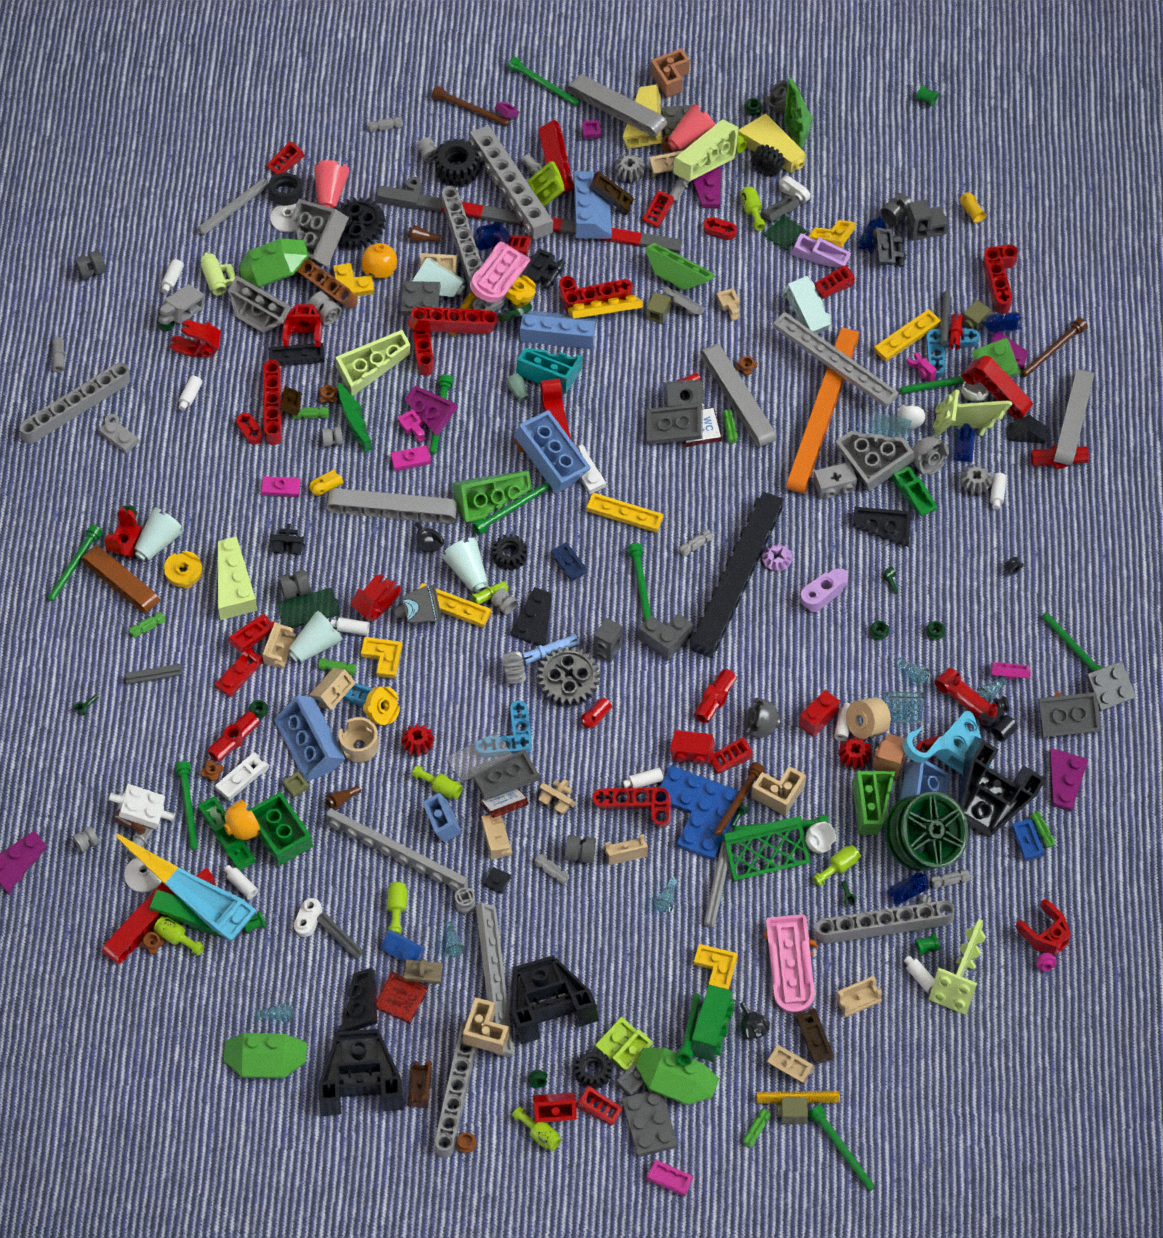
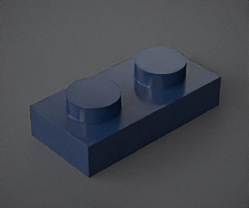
M567 542L551 550V556L571 582L587 573V568Z

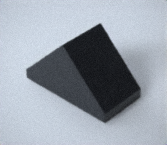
M1028 415L1009 423L1008 441L1046 444V426L1033 416Z

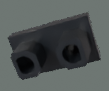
M287 524L286 529H279V534L286 535L270 534L273 553L282 554L285 544L291 545L290 554L301 555L303 546H306V540L304 537L291 536L298 535L299 532L292 529V524Z

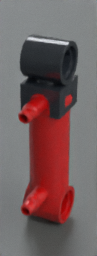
M953 668L946 669L935 679V686L940 692L945 695L949 694L965 709L970 711L980 720L979 725L989 733L991 732L1000 742H1005L1018 730V725L1013 718L1004 715V711L995 703H988L963 682L960 673Z

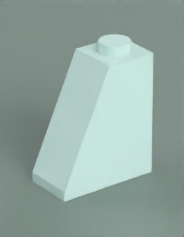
M426 258L413 281L440 282L441 296L455 297L457 294L461 295L466 287L463 285L464 279L431 258Z

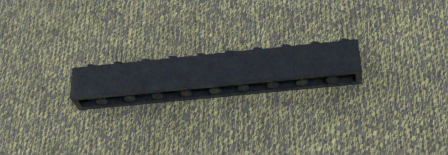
M764 491L760 498H756L753 506L755 509L747 517L746 522L748 524L746 527L743 526L740 532L741 539L734 544V554L727 559L726 571L721 572L718 580L720 583L712 591L711 597L713 598L711 602H707L704 609L705 615L700 617L697 624L698 630L693 632L690 643H692L693 652L712 659L714 658L783 510V498Z

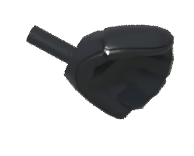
M419 522L415 523L418 529L416 542L420 549L425 552H436L444 545L443 537L436 530L422 527Z
M741 1002L740 1006L746 1014L742 1018L740 1025L743 1037L749 1040L760 1038L767 1034L770 1029V1022L755 1011L750 1013L745 1002Z

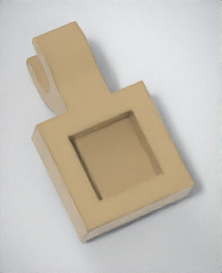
M734 288L718 292L716 298L722 310L728 309L731 320H738L739 309L737 306H740V300Z

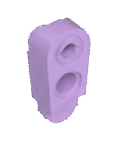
M841 568L833 569L829 573L825 572L805 586L801 591L800 597L803 606L812 612H817L825 607L847 585V571Z

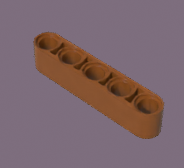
M308 258L303 261L296 273L321 291H324L343 307L352 309L357 305L358 298L348 287Z
M98 545L92 547L81 557L83 563L143 614H147L160 602L159 597L153 590Z

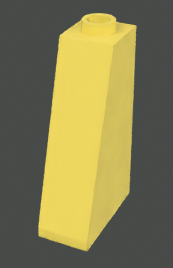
M657 85L640 87L635 102L661 115V96ZM629 124L626 125L623 139L627 149L662 143L661 131L656 137H652Z
M766 113L738 130V134L744 137L747 142L746 147L754 152L762 144L764 146L767 144L770 148L773 146L775 150H780L778 153H782V157H785V164L782 168L792 173L805 165L806 153Z

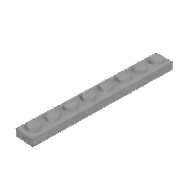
M786 312L773 322L774 329L885 408L898 397L899 392Z
M331 808L326 814L329 826L335 830L340 829L344 831L350 838H357L366 846L379 849L382 854L396 858L403 865L408 864L414 867L417 872L431 876L436 882L447 884L454 891L464 887L468 888V878Z
M481 902L476 905L487 1001L495 1003V1015L492 1022L509 1027V1038L503 1055H498L510 1057L514 1055L497 912L495 906Z

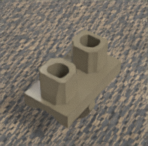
M421 959V961L406 960L404 981L440 984L443 963L427 962L426 959Z

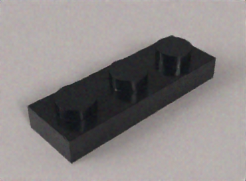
M315 343L289 345L288 347H268L269 360L278 361L280 366L325 362L323 343H321L320 347H315Z

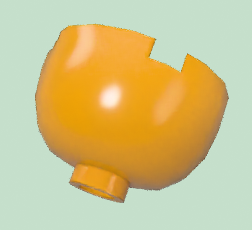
M383 243L370 245L362 255V270L367 275L369 273L374 274L375 278H386L393 275L394 270L397 269L395 251L392 247Z
M242 799L229 806L225 813L226 824L223 826L228 835L233 834L237 839L249 840L261 834L259 832L260 827L252 811L249 812L244 808L248 805Z

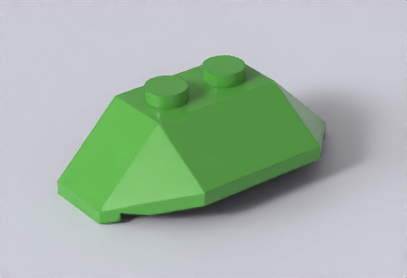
M280 238L247 251L239 264L241 278L261 288L292 276L302 265L303 261L309 257L305 240Z
M656 243L647 246L645 249L654 273L660 276L662 280L675 284L679 289L686 290L706 283L715 277V274Z
M243 1033L225 1041L224 1062L242 1078L284 1079L306 1063L307 1042L287 1034Z
M643 1047L636 1064V1069L639 1071L648 1090L685 1105L694 1104L713 1097L720 1078L705 1064L692 1059L691 1064L683 1066L677 1063V1053L666 1048Z

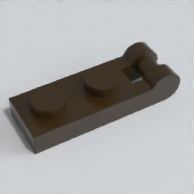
M599 171L595 173L590 188L617 207L621 214L628 215L634 197Z
M808 1009L806 1013H795L796 1022L800 1027L814 1065L833 1060L834 1055L816 1009ZM811 1020L812 1023L806 1024L805 1021Z

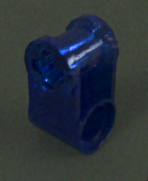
M500 222L480 226L476 231L478 236L475 240V245L477 249L487 250L495 247L499 242L508 243L510 234Z

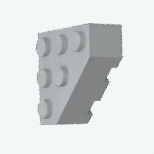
M299 199L292 214L293 221L296 222L297 229H295L298 240H305L309 260L328 267L349 217L336 209Z
M850 431L836 441L838 450L847 462H850L853 470L869 491L893 476V473L912 463L915 459L913 450L904 438L901 437L892 438L879 434H862L857 431Z

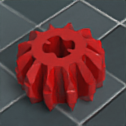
M418 723L415 724V727L409 725L408 730H403V737L401 738L403 749L409 751L410 755L416 753L418 757L421 752L427 755L428 749L432 750L435 741L432 730L427 729L425 724L419 727Z
M855 736L851 740L847 737L846 741L840 744L838 755L840 756V762L846 763V768L853 766L855 770L859 766L862 769L864 764L870 762L872 751L870 750L869 743H864L865 740L863 738L857 740Z

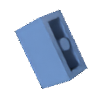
M440 793L422 802L435 833L444 842L462 833L449 802Z

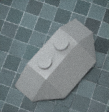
M237 275L228 290L236 317L263 333L281 325L291 309V306Z

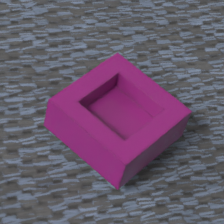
M497 102L494 108L499 112L500 116L506 119L516 118L520 112L508 102Z
M599 120L582 121L583 139L601 138Z

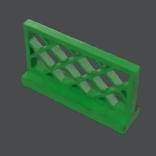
M801 816L721 834L733 881L811 863L802 828ZM798 829L799 839L796 843L786 838L790 830ZM773 834L782 838L777 848L767 842ZM752 839H758L763 843L758 852L748 847ZM784 840L794 846L789 855L779 850ZM738 843L744 847L739 857L732 854L731 844ZM765 845L775 850L770 860L760 855ZM796 848L803 851L805 860L796 861L791 857ZM746 849L756 855L751 864L741 859ZM777 852L787 858L781 866L772 862ZM758 857L768 862L764 870H758L753 867ZM740 861L748 866L745 874L737 876L735 867ZM750 869H753L754 871H756V872L749 873Z

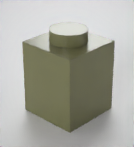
M654 292L646 308V319L663 324L671 309V297L663 293Z
M976 300L964 312L962 324L967 329L979 331L990 320L991 309Z
M782 1097L781 1104L777 1105V1115L781 1117L782 1124H807V1097Z

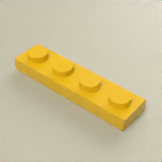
M636 295L626 296V299L621 300L619 298L608 299V302L592 301L590 305L579 303L568 308V314L574 319L643 308V300L636 297Z
M928 309L874 346V352L887 362L925 336L930 330L938 327L941 324V320Z
M592 493L586 507L587 512L658 533L664 518L662 513L597 493Z
M421 583L419 589L427 585ZM436 589L442 613L482 628L485 627L492 613L490 608Z

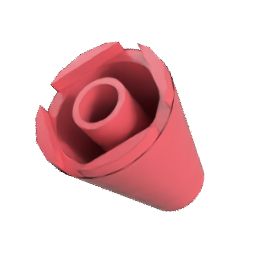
M696 104L690 106L669 136L668 146L673 151L686 149L715 126L706 111L702 113L699 110L700 106Z
M319 161L318 165H314L317 202L319 205L334 209L338 204L349 176V167L345 164L342 167L338 165L337 161Z

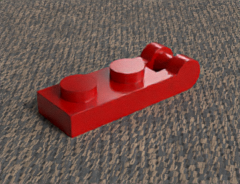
M262 614L229 636L228 643L243 653L268 636L275 622L269 621V618Z
M250 647L243 652L240 658L215 683V688L231 698L264 662L263 656L256 654L254 649ZM249 659L253 660L251 664L247 662Z

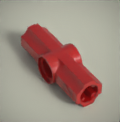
M1058 444L1050 449L1031 450V464L1033 467L1053 465L1054 468L1062 469L1068 465L1054 462ZM1087 446L1077 447L1073 464L1088 463L1089 450Z
M722 669L714 683L707 687L703 700L694 712V716L698 721L709 723L717 709L724 705L728 692L737 680V676L733 671Z
M247 711L234 724L228 725L225 728L224 734L207 749V753L214 761L220 763L233 749H237L243 744V740L260 724V720L254 713Z

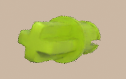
M505 581L491 587L486 586L484 590L471 595L472 601L476 604H481L491 600L493 595L501 588L508 592L509 586Z

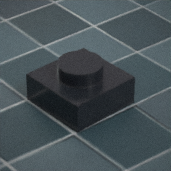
M493 867L484 882V886L502 894L511 879V875Z

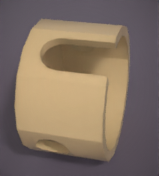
M872 697L851 703L847 709L846 720L848 728L854 736L866 739L886 733L890 727L891 716L887 704L880 698ZM858 717H863L862 725L858 723Z
M364 717L348 719L346 721L347 730L344 733L343 729L340 728L339 744L343 755L353 762L370 760L375 756L379 747L378 731L375 724ZM362 741L365 743L364 748L356 749L354 744Z

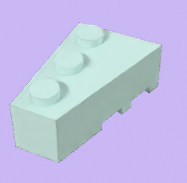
M808 276L788 283L781 296L783 299L787 298L791 306H789L791 312H796L799 318L797 321L815 334L826 331L831 325V319L829 314L825 313L823 309L822 299L817 296L813 281H810Z

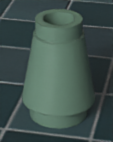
M513 374L506 379V386L519 402L526 401L529 398L522 376Z

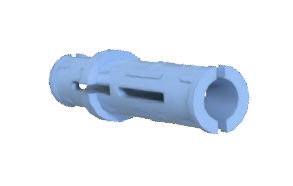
M573 634L545 646L539 645L537 649L522 653V658L530 656V658L523 660L524 664L528 665L539 659L545 660V655L550 656L551 650L558 653V647L564 651L566 646L568 648L579 646L578 640L570 642L577 639V636Z

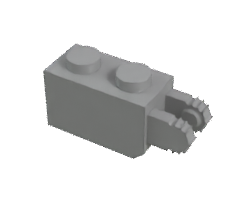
M189 284L180 288L176 293L164 300V305L160 308L161 315L158 321L164 325L171 321L182 323L203 309L205 294Z

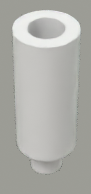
M176 259L171 261L161 282V291L167 294L169 290H173L184 267L181 261Z
M190 377L178 400L180 403L178 408L185 411L186 407L191 406L203 383L199 377Z
M995 473L992 480L990 503L993 504L992 508L996 510L1000 509V505L1004 503L1007 476L1003 473Z
M340 617L338 620H331L332 627L337 628V631L368 636L370 622Z
M844 703L843 707L839 709L834 734L836 740L846 741L849 736L850 730L847 725L846 714L850 703Z
M655 768L629 776L628 780L623 781L624 788H641L662 782L663 775L660 768Z
M228 865L224 869L227 873L226 878L248 900L258 893V889L238 868L233 869Z
M908 956L904 960L908 965L906 969L927 993H930L935 979L918 959L913 960L911 956Z

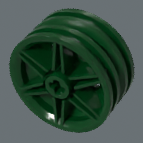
M926 792L899 800L889 811L884 829L885 841L893 858L903 867L913 871L937 869L953 864L963 854L969 834L967 819L960 805L950 796L940 792ZM919 847L923 848L922 853L919 851Z

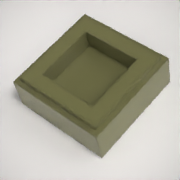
M299 771L282 781L283 786L293 799L310 789L309 784Z

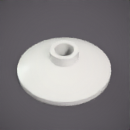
M297 204L288 206L278 205L274 208L270 218L275 229L285 233L296 231L297 226L296 222L293 221L292 214Z
M138 858L133 859L126 866L124 872L125 881L134 891L141 893L150 892L162 883ZM143 869H147L145 873L140 872Z

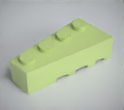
M722 119L675 157L673 173L690 182L734 159L739 127Z
M400 330L337 356L336 368L349 393L352 396L408 357L410 355V343L404 331Z
M237 536L218 541V610L220 620L257 611L256 598Z

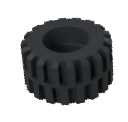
M453 139V141L448 140L446 144L442 143L440 148H437L434 156L435 173L442 183L446 182L447 186L453 185V187H457L460 185L463 187L465 184H471V180L474 181L476 179V176L479 174V153L474 145L471 146L469 141L465 142L463 139L457 141V139ZM452 162H463L458 165L451 164Z

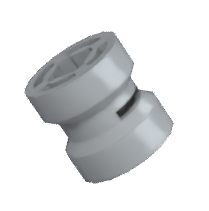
M429 137L421 139L416 147L422 153L423 160L425 162L434 161L437 148L433 140Z
M341 426L334 427V429L322 428L324 447L331 446V444L343 445Z
M504 588L498 590L491 599V603L496 607L499 606L500 611L505 615L510 614L518 604V601L513 596L510 597Z
M91 826L85 828L81 834L77 833L72 836L81 853L87 851L91 845L95 846L100 843Z
M460 888L455 894L456 909L461 914H469L475 909V894L470 888Z

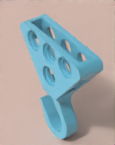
M965 711L925 753L918 751L912 743V740L918 735L922 727L910 732L903 740V750L911 760L924 763L936 755L939 760L963 775L965 753L975 736L981 738L974 715L970 711ZM967 724L972 726L973 732H969Z

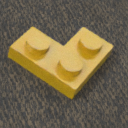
M838 220L832 229L815 227L808 237L816 241L820 237L842 248L855 230V222Z
M351 263L334 265L335 279L348 287L356 296L375 294L372 275L354 278Z
M364 637L361 657L379 659L377 676L396 679L403 644L399 641Z
M699 944L694 965L712 969L709 985L729 990L738 953Z

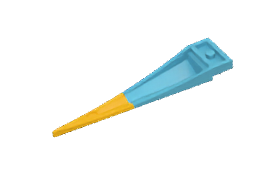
M116 834V838L214 932H218L229 942L235 939L256 914L257 910L240 897L186 872L125 837Z

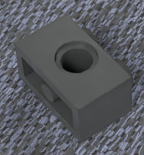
M696 379L663 382L664 404L670 407L698 403L704 404L703 381ZM683 390H686V391H687V396H686V398L681 399V398H680V393H681Z
M605 618L594 635V654L599 659L612 662L622 647L623 626Z

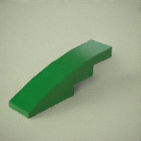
M340 382L337 384L338 395L346 423L355 440L364 452L367 453L372 448L371 439L367 435L366 422L362 419V407Z
M906 466L893 473V476L890 477L921 517L938 510L936 503L920 478L917 479L910 466Z
M214 796L199 804L200 812L234 866L241 871L256 862L255 858L245 845L244 840L235 838L233 834L228 835L223 825L226 824V811L217 798Z
M156 890L150 905V911L170 916L171 920L188 924L191 929L224 938L218 932H214L178 896Z

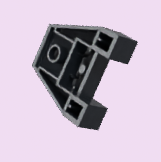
M975 736L965 753L959 805L966 816L967 823L991 837L1037 796L1046 778L1022 766L1012 782L989 767L999 749Z
M554 955L515 966L512 1015L520 1044L540 1039L538 1023L574 1013L579 1027L599 1021L597 1005L590 989Z
M368 1029L337 1032L318 1084L321 1116L341 1115V1097L381 1094L383 1111L404 1110L402 1079L379 1030Z

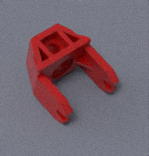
M295 304L285 318L282 335L283 347L289 346L291 333H314L315 347H320L323 330L320 315L317 313L314 304Z
M192 320L183 321L182 325L185 327H182L181 331L186 336L194 338V341L174 336L170 339L173 343L169 347L174 352L190 357L212 358L219 349L221 330L212 326L208 321L205 324Z
M121 507L117 512L119 525L115 533L106 535L104 539L106 550L134 558L136 553L134 547L141 535L142 526L137 525L136 517L132 510L129 509L126 512L124 507Z
M382 574L374 576L364 590L358 588L356 595L350 603L362 616L372 622L388 610L401 594L402 587L400 585L394 589L396 581L389 582L388 579H385L381 583L384 577Z
M1044 898L1041 901L1040 907L1055 923L1041 935H1037L1020 919L1016 922L1015 928L1034 947V950L1050 953L1055 957L1068 946L1071 933L1064 914L1049 900Z

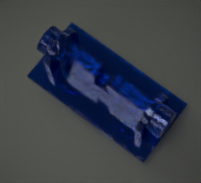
M880 215L877 219L870 220L865 229L866 234H862L860 240H858V247L860 249L868 248L870 254L875 249L873 230L875 228L886 229Z
M1017 312L1005 313V317L1003 313L990 314L986 321L982 322L991 333L1011 332L1022 329L1018 324L1021 320V314Z
M968 423L963 424L961 429L957 428L954 460L973 462L975 430H972L971 425Z
M915 873L905 879L906 884L899 882L890 886L887 894L889 897L893 896L894 906L928 890L927 874Z

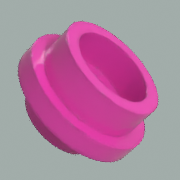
M1050 953L1039 955L1036 962L1037 968L1041 971H1050L1057 964L1056 958Z

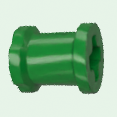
M922 85L917 92L916 99H921L932 107L938 99L939 92H933Z
M257 911V914L244 927L247 934L251 930L260 927L266 928L261 911Z
M931 934L930 937L923 939L915 938V947L919 956H923L924 953L940 950L936 934Z

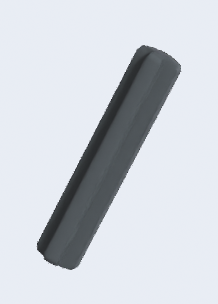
M181 664L129 672L125 674L127 684L179 676L183 674Z
M323 912L317 917V921L354 958L357 959L363 954V950L326 913Z

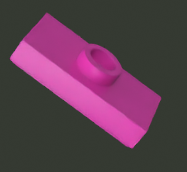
M427 445L391 453L395 471L431 464Z
M263 476L261 494L262 496L299 497L301 478Z
M991 662V675H1000L1007 679H1015V677L1030 678L1031 671L1029 665Z
M655 1159L648 1173L647 1180L685 1197L694 1176Z

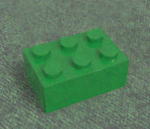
M281 792L248 810L249 812L252 811L259 824V832L261 834L258 837L278 866L313 847L312 836Z
M712 985L708 986L692 1037L691 1050L694 1057L715 1062L716 1055H721L723 1039L726 1038L729 1028V1019H732L735 999H732L733 991Z

